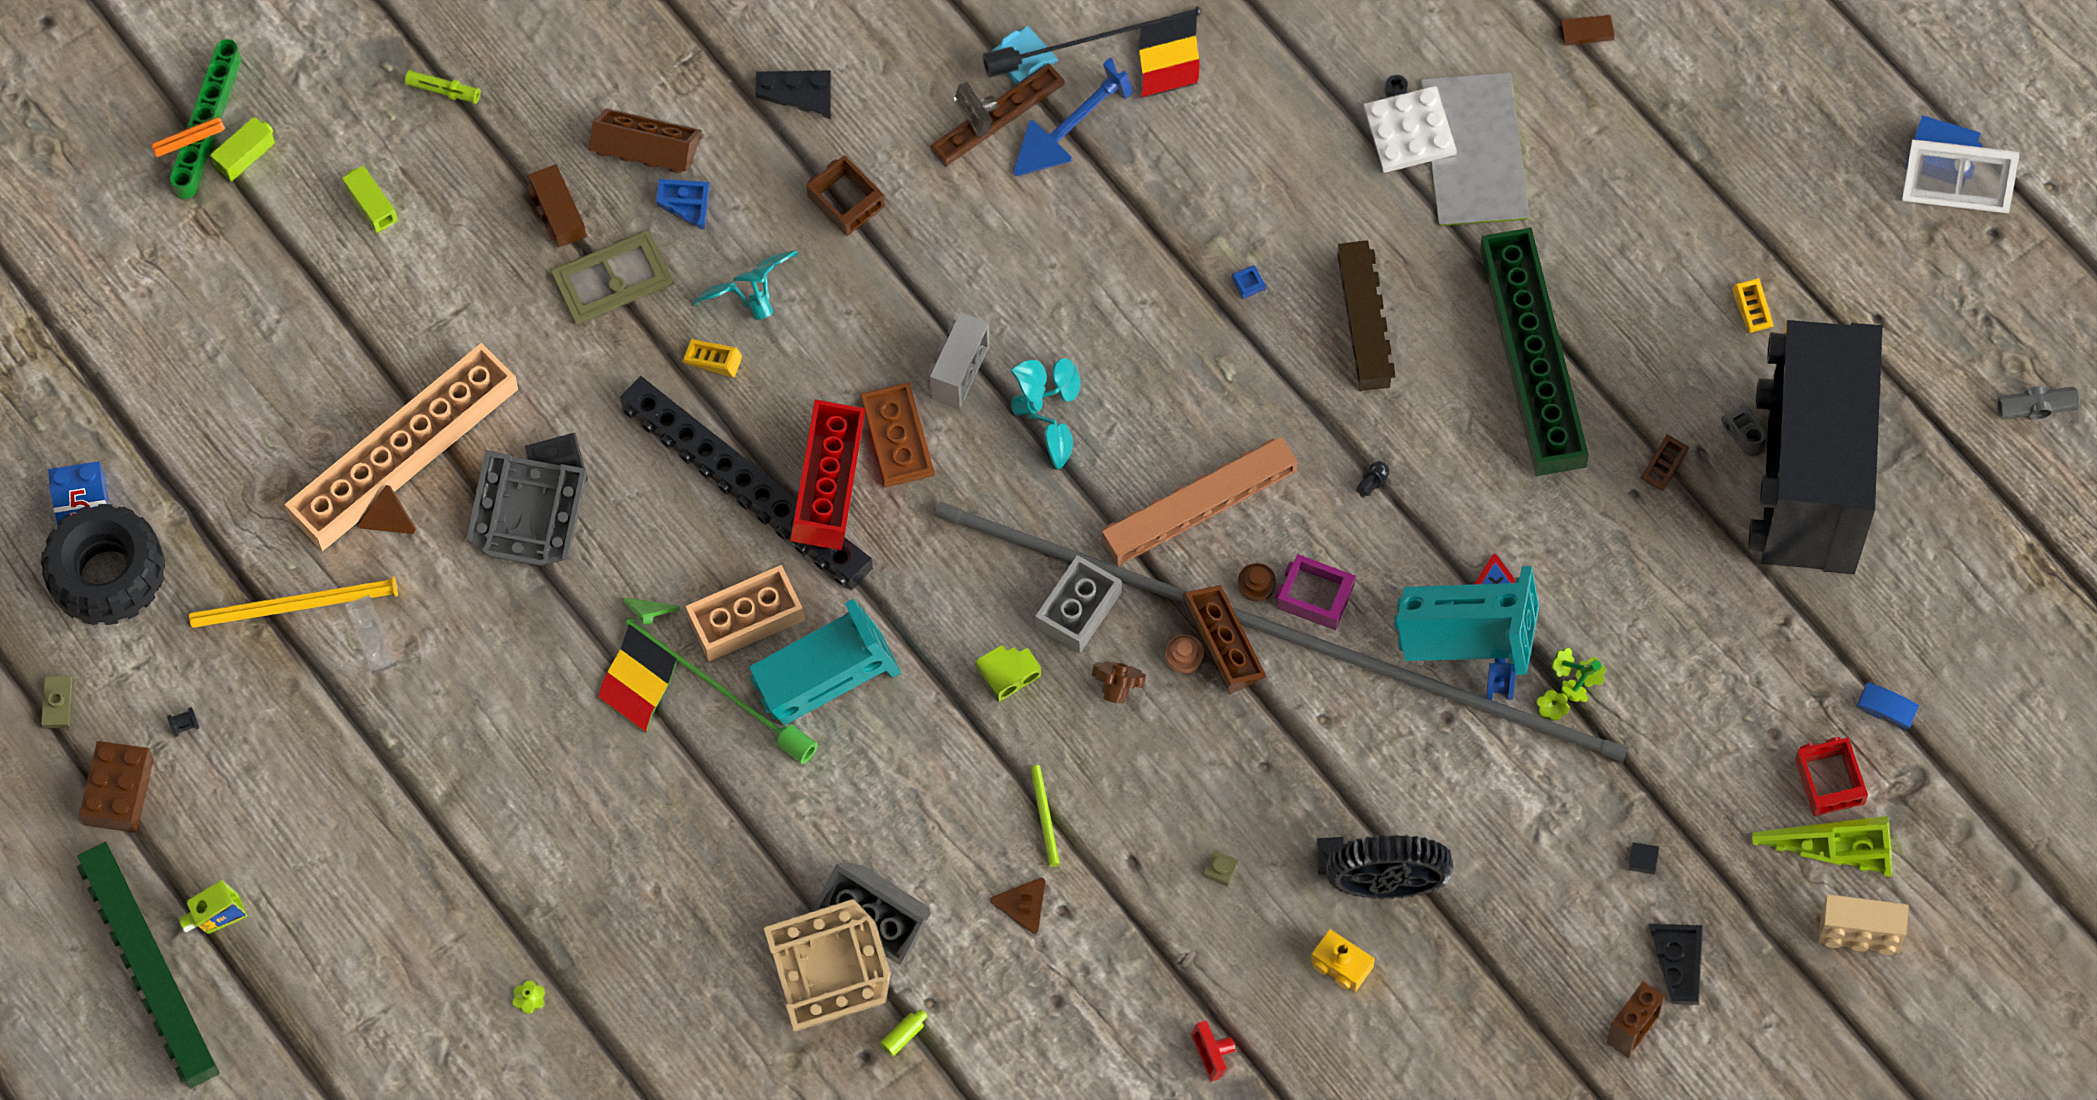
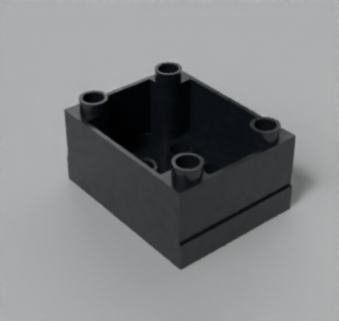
M1787 320L1784 333L1770 332L1767 364L1776 365L1772 379L1758 378L1756 390V409L1768 410L1765 475L1762 476L1760 489V507H1764L1763 520L1751 519L1748 550L1761 551V564L1824 569L1823 572L1855 574L1875 512L1883 325L1860 323L1844 325Z

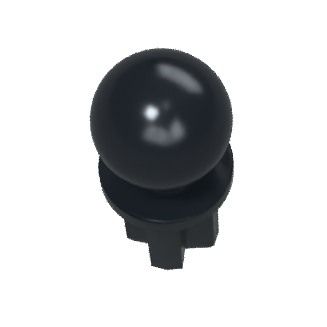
M1376 461L1371 464L1369 470L1363 474V480L1356 488V491L1360 493V497L1370 496L1374 489L1382 485V481L1389 476L1388 465L1382 461Z

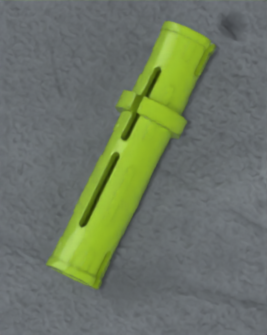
M408 70L405 77V85L407 86L410 85L443 94L452 100L461 99L477 104L480 98V88L460 84V81L457 80L448 81L414 72L413 70Z

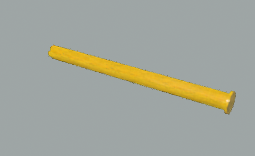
M392 576V579L191 612L189 614V622L191 627L195 628L393 594L397 597V584L395 576Z

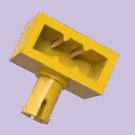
M1329 929L1311 955V963L1316 971L1323 975H1330L1340 987L1345 990L1350 988L1354 992L1357 991L1373 969L1375 958L1331 929Z

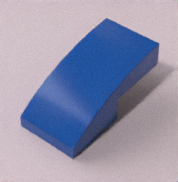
M1869 682L1865 684L1856 705L1877 719L1884 717L1904 730L1910 728L1919 707L1913 701Z

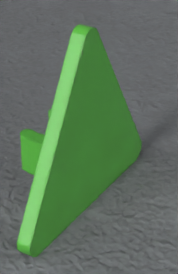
M623 598V603L637 614V620H642V624H653L654 616L679 611L680 609L679 605Z

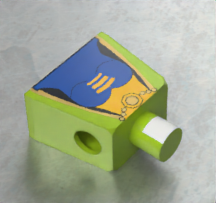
M221 880L189 899L187 905L190 913L180 917L179 922L185 932L199 926L206 933H212L244 919L248 915L239 894Z

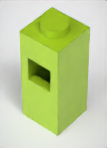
M254 116L210 155L214 167L232 182L275 144L272 127L266 121L260 122Z
M364 165L358 169L350 170L346 176L342 177L345 190L376 234L398 221L394 207Z

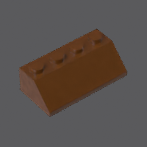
M606 108L592 123L589 150L596 151V154L600 156H618L622 161L644 162V165L648 167L662 166L668 168L671 172L682 173L692 165L702 130Z

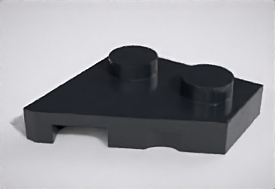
M575 432L524 446L528 460L560 466L563 464L585 469Z

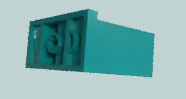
M1522 566L1520 577H1516L1515 583L1404 587L1402 597L1398 598L1397 602L1398 614L1394 615V628L1399 630L1398 648L1403 650L1405 661L1509 658L1510 664L1515 666L1516 675H1527L1539 612V601L1532 566Z
M854 598L845 603L849 611L845 615L749 667L753 674L749 678L756 691L759 690L763 697L760 700L767 713L770 712L774 720L779 719L784 725H787L882 672L887 671L892 678L902 673L881 630Z

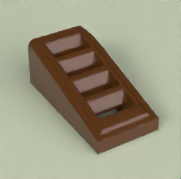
M1667 434L1640 479L1664 491L1687 455L1689 446ZM1668 446L1677 451L1679 455L1675 456L1665 449ZM1664 455L1673 460L1674 463L1671 465L1660 457ZM1656 463L1669 469L1668 473L1655 467ZM1653 471L1664 479L1660 482L1649 474Z

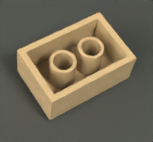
M1827 894L1821 911L1818 943H1823L1830 948L1852 947L1853 950L1860 952L1867 951L1868 949L1877 950L1884 955L1899 953L1907 934L1909 905Z

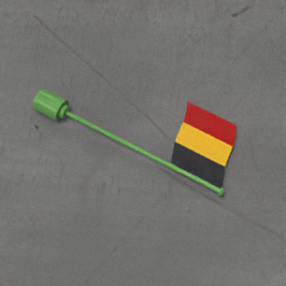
M633 618L626 620L628 629L621 649L605 675L600 688L599 699L647 733L652 715L667 690L676 663L679 661L778 733L776 736L778 740L777 747L801 764L807 763L812 758L818 747L816 741L794 725L784 726L781 729L634 623Z

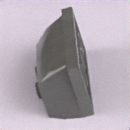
M854 863L836 864L813 910L818 911L854 899L876 922L885 956L900 966L904 965L931 915L929 907L863 865Z

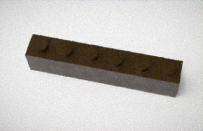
M1368 240L1338 244L1337 258L1359 390L1368 391L1390 388L1391 378H1395L1394 363H1389L1388 355H1391L1390 340H1385L1384 332H1387L1386 317H1381L1380 312L1384 308L1382 294L1377 295L1376 287H1380L1378 272L1373 271L1372 264H1376L1375 251L1369 248Z

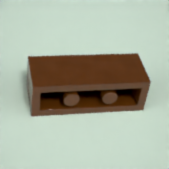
M557 164L529 174L530 185H527V189L531 199L536 198L539 205L536 206L540 219H546L548 223L545 229L549 239H555L560 248L587 237L584 223Z

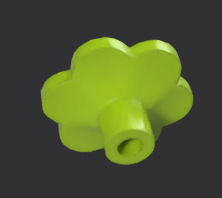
M1547 690L1545 695H1541L1537 699V704L1540 706L1539 713L1543 717H1550L1555 721L1560 720L1562 715L1568 714L1570 710L1567 704V696L1554 690Z
M529 980L523 985H518L514 988L513 993L515 997L513 1005L515 1008L522 1009L525 1014H531L535 1009H540L544 1006L543 997L545 990L542 986H536L533 981Z

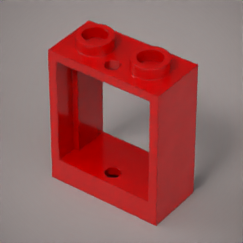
M1833 737L1825 743L1818 745L1808 743L1797 750L1795 762L1814 817L1865 805L1868 793L1849 737L1843 739ZM1841 755L1852 789L1818 797L1807 763Z

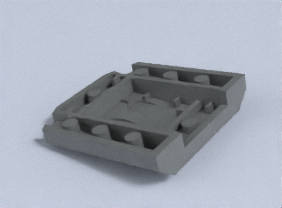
M485 450L467 539L490 557L545 566L569 559L588 470L563 464L560 466L517 458L509 454Z

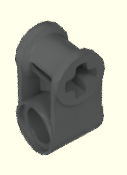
M1747 405L1740 406V410L1729 416H1722L1721 420L1725 430L1733 437L1746 455L1757 456L1763 451L1766 432ZM1750 438H1755V439H1757L1758 441H1757V442H1751V441H1749L1748 439H1750Z

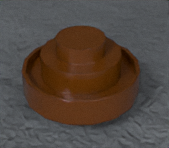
M1261 563L1249 564L1239 573L1238 589L1246 599L1254 602L1264 601L1274 593L1276 576L1267 565Z

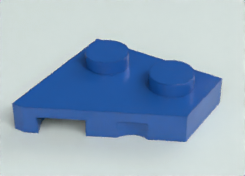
M659 179L657 206L697 228L705 230L710 184L709 182Z

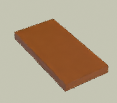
M910 382L861 393L860 399L863 408H866L865 418L884 488L935 476Z

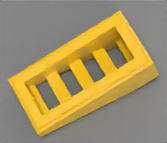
M1760 279L1735 284L1732 287V292L1748 333L1773 328L1774 325ZM1753 291V295L1744 297V292ZM1756 299L1757 304L1747 306L1746 302ZM1760 308L1761 313L1750 315L1749 311ZM1763 318L1765 321L1755 325L1752 323V320Z
M691 339L683 358V363L720 375L735 377L742 355L737 347ZM698 349H702L699 358L696 359ZM708 352H711V353H710V356H709V358H708V361H707V360H706L707 354H708ZM718 355H721V356H720V359H719V361H718V363H717V362H716L717 357H718Z

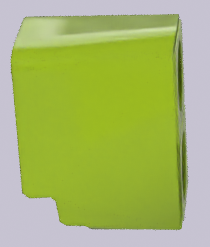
M1001 645L975 662L976 669L998 702L1041 677V667L1029 648H1025L1022 651H1018L1015 647L1006 650Z

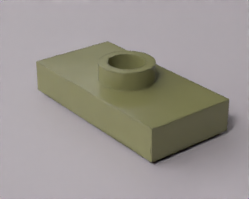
M45 676L41 723L43 728H69L73 685L72 676Z

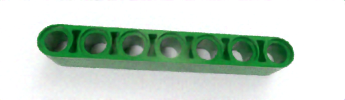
M223 39L217 43L187 129L216 117L222 119L241 65V56L234 40ZM205 117H210L208 120H202ZM216 134L180 148L170 175L172 187L178 198L189 199L195 195ZM195 160L193 163L187 164L188 161ZM182 182H188L185 185H179Z

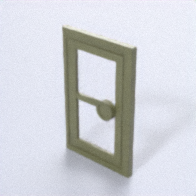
M649 230L551 270L576 325L674 284L673 278Z

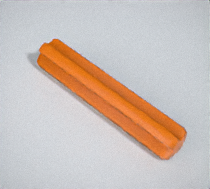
M216 117L153 142L151 146L156 157H159L222 132L224 125L221 118Z

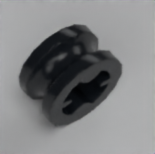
M1400 75L1390 76L1385 83V94L1387 97L1406 94L1408 88L1407 80ZM1396 84L1401 86L1400 90L1399 88L1397 91L1392 90V85L1394 87Z

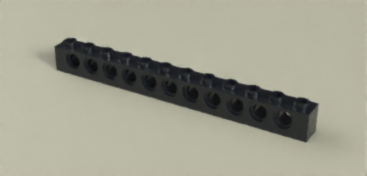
M642 376L620 396L621 409L626 416L631 419L636 418L641 422L640 425L649 434L655 433L660 437L659 440L665 447L675 449L685 463L694 464L704 478L714 480L717 483V487L723 493L733 495L736 498V502L743 509L747 510L749 508L755 513L756 518L762 524H769L781 539H788L790 541L797 499ZM647 406H653V407H654V408H653L652 410H650V411H645V410H643V409H644L645 407H647ZM666 421L673 422L670 426L662 425ZM685 436L692 437V439L689 441L681 440ZM704 451L711 452V454L708 456L700 455ZM723 466L730 467V469L725 472L719 470ZM743 481H747L750 483L748 486L741 487L738 485ZM760 497L769 498L766 502L757 501ZM780 512L788 513L786 517L776 516ZM844 537L842 550L826 547L817 548L815 545L791 541L794 544V548L801 555L805 556L807 554L811 557L814 564L820 570L830 572L833 575V579L842 587L846 585L853 590L873 569L872 558L846 537ZM838 558H845L847 560L842 564L835 562Z

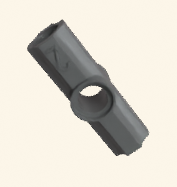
M2037 386L2026 390L2024 393L1998 396V414L2001 419L2029 416L2031 419L2039 420L2050 416L2052 413L2078 410V391L2075 387L2047 390L2046 387Z

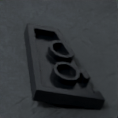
M831 70L756 71V98L783 106H795L800 108L801 111L820 113L822 117L831 119Z
M1648 924L1671 1003L1674 1005H1699L1703 926Z

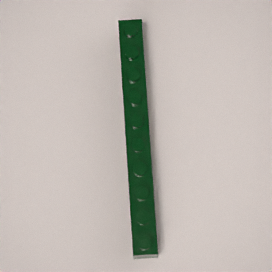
M105 841L78 854L77 857L81 864L76 867L82 879H89L91 887L87 888L93 902L99 901L102 909L98 910L104 924L110 923L113 931L109 932V935L115 947L121 945L124 951L120 958L126 970L132 968L135 976L131 977V980L137 992L143 990L146 998L141 1001L148 1015L154 1013L157 1021L153 1022V1025L159 1037L164 1035L168 1042L163 1046L170 1060L176 1058L179 1064L175 1071L181 1083L187 1081L190 1088H193L219 1075L220 1072L107 842Z

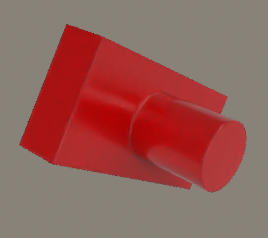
M1207 1020L1199 1022L1192 1030L1191 1037L1210 1082L1221 1079L1227 1069L1222 1056L1234 1053L1235 1043L1231 1037L1215 1041Z

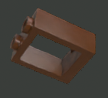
M845 155L839 160H833L825 171L820 175H814L806 185L808 197L846 236H849L885 207L884 194ZM846 175L867 197L842 216L821 193Z
M1642 981L1612 1021L1606 1043L1629 1059L1659 1019L1665 996Z

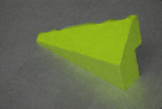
M1888 816L1757 831L1752 834L1753 845L1771 846L1782 852L1784 850L1800 853V856L1837 865L1847 864L1859 867V870L1862 871L1872 870L1883 873L1887 877L1892 876L1891 837Z

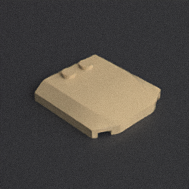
M854 899L764 927L787 1001L786 1006L791 1024L795 1032L885 1004L891 973L876 922Z

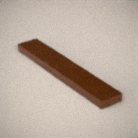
M1048 63L931 144L932 152L945 166H948L1065 84V80Z

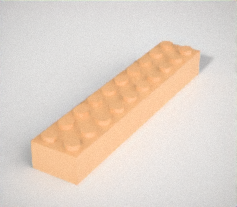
M480 343L289 500L285 507L290 519L324 551L365 516L385 485H390L395 492L518 390L515 375Z

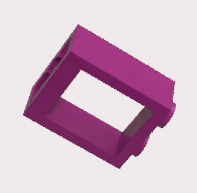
M1297 554L1295 561H1290L1287 565L1284 575L1287 577L1285 584L1280 583L1276 591L1275 598L1278 599L1277 609L1336 631L1355 587L1356 576ZM1300 570L1340 584L1330 611L1289 596Z

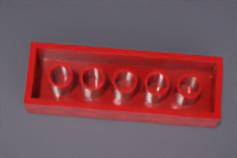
M815 399L790 541L842 550L866 408Z

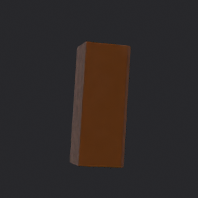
M1217 585L1182 594L1184 603L1229 694L1231 695L1264 679L1266 674L1222 586Z

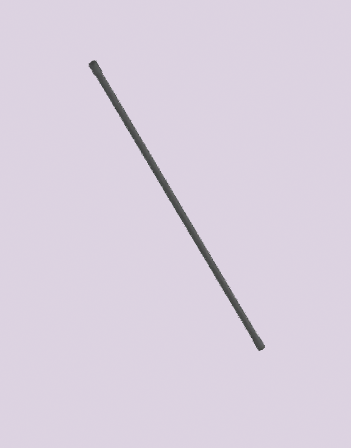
M941 501L937 506L936 517L953 523L963 524L1072 563L1078 555L1119 578L1122 582L1185 604L1182 594L1188 592L1186 590L970 514ZM1233 608L1240 624L1594 750L1617 761L1623 762L1628 750L1626 746L1609 740L1599 739Z

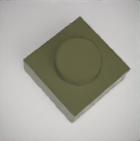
M1214 850L1205 868L1203 877L1228 886L1237 868L1238 859Z

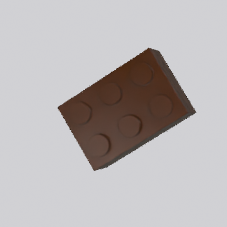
M102 741L96 742L79 812L85 826L137 833L154 762L149 748Z

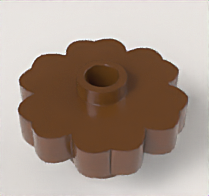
M1096 662L1093 665L1091 674L1096 677V680L1104 683L1102 688L1104 693L1103 699L1113 703H1124V699L1128 697L1129 688H1142L1146 679V674L1142 673L1141 670L1117 662Z

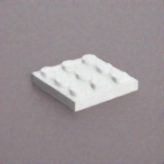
M1437 86L1364 104V111L1383 173L1457 155Z

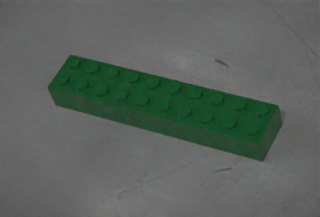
M1532 227L1484 235L1481 237V257L1535 476L1586 468L1589 454Z

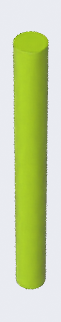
M1034 765L1030 767L1049 866L1056 867L1060 865L1041 767L1040 765Z

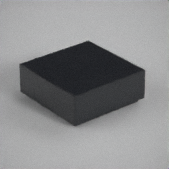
M1633 842L1628 870L1655 875L1659 846Z

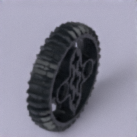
M1397 834L1376 835V837L1367 836L1364 839L1357 838L1356 841H1348L1347 844L1343 843L1340 847H1336L1330 852L1326 863V874L1333 888L1347 895L1352 894L1355 897H1370L1372 899H1403L1404 897L1422 896L1423 893H1431L1432 890L1436 891L1449 883L1454 869L1452 854L1442 843L1436 842L1433 839L1428 840L1426 837L1399 836Z

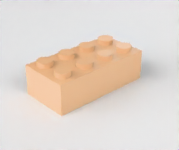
M782 565L685 606L688 620L708 662L805 621L803 608Z

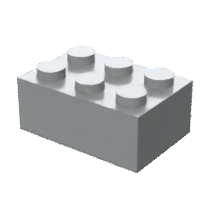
M961 312L957 320L953 319L948 329V334L950 335L946 342L942 341L938 350L939 358L936 363L933 362L928 371L932 399L958 409L961 408L990 346L989 322Z
M1077 555L1036 614V629L1080 654L1121 595L1122 580Z

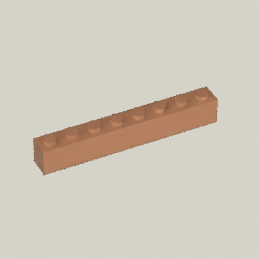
M1282 437L1276 440L1270 439L1263 443L1261 448L1253 452L1247 451L1243 453L1238 460L1222 464L1210 475H1201L1193 484L1175 489L1170 496L1154 500L1149 507L1141 511L1135 510L1131 512L1126 519L1119 523H1110L1102 531V542L1116 565L1120 566L1297 472L1298 461Z

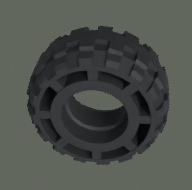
M98 504L96 508L86 506L78 509L79 512L71 517L69 515L64 517L59 522V527L50 532L45 541L46 548H44L41 555L42 575L45 585L54 602L63 612L71 618L81 619L86 624L97 625L98 622H104L105 625L118 624L120 619L135 617L143 606L147 608L155 599V592L162 586L165 567L163 550L150 524L143 517L137 516L133 510L120 506L114 508L112 504ZM113 551L127 556L128 561L125 569L117 578L110 582L95 584L87 582L81 577L86 563L97 554Z

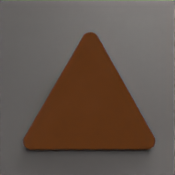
M385 485L359 523L361 529L413 534L416 530L390 485Z
M1041 877L992 896L990 902L1031 933L1037 934L1039 931L1045 879Z

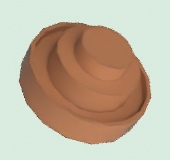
M1179 635L1168 642L1166 661L1174 671L1191 673L1201 666L1204 660V648L1196 637Z

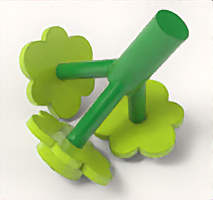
M1564 648L1556 652L1551 667L1555 670L1557 677L1562 675L1568 676L1571 673V668L1578 670L1576 672L1577 682L1569 680L1561 683L1563 686L1561 689L1562 693L1572 701L1578 702L1580 700L1586 702L1588 700L1587 691L1581 685L1583 682L1586 687H1592L1593 684L1602 685L1605 681L1603 674L1606 672V667L1596 657H1591L1588 661H1581L1580 664L1574 663V657H1572V650L1570 648Z

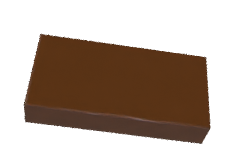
M1611 14L1561 20L1565 46L1614 40L1615 35Z

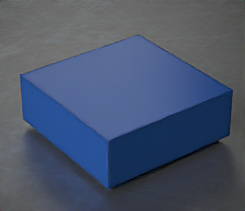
M1255 265L1232 274V280L1242 299L1266 289V285Z

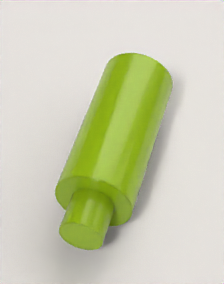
M922 1009L915 1015L909 1013L880 1042L881 1047L890 1056H895L924 1027L922 1022L928 1015Z

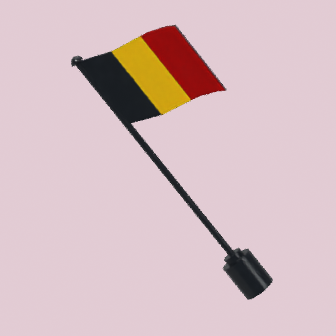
M1195 6V9L1023 54H1020L1019 50H1014L1013 46L983 53L984 68L987 76L991 78L1018 71L1019 65L1022 64V59L1141 28L1139 45L1143 78L1141 99L1197 84L1199 79L1200 62L1196 40L1197 16L1201 14L1202 10L1200 7Z

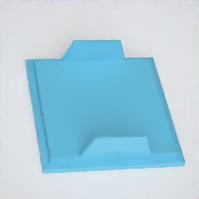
M1026 26L1019 32L1015 30L1002 39L1001 44L992 51L1013 46L1014 50H1019L1020 54L1043 49L1047 46L1029 26ZM1052 52L1022 59V64L1019 65L1018 71L1006 74L1018 85L1048 63L1052 66L1058 59Z

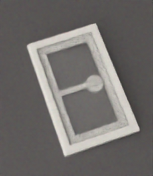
M1912 140L1902 201L2009 214L2019 152Z

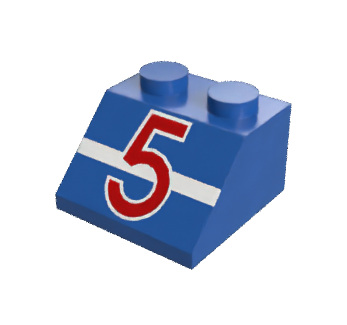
M100 461L48 469L50 493L58 527L59 522L67 515L71 517L77 514L80 508L86 506L96 508L98 504H108L106 477Z

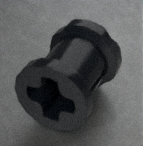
M189 707L188 711L175 716L167 715L174 737H178L179 733L192 728L200 729L192 707Z

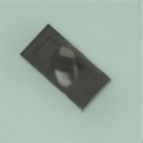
M968 82L958 85L954 98L955 102L978 137L987 135L992 122L987 112L997 109L996 99L993 95L978 99Z

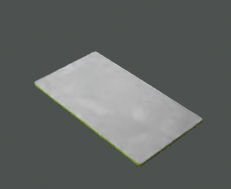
M1511 73L1423 79L1422 89L1437 86L1457 150V155L1431 161L1439 225L1529 219L1530 213Z

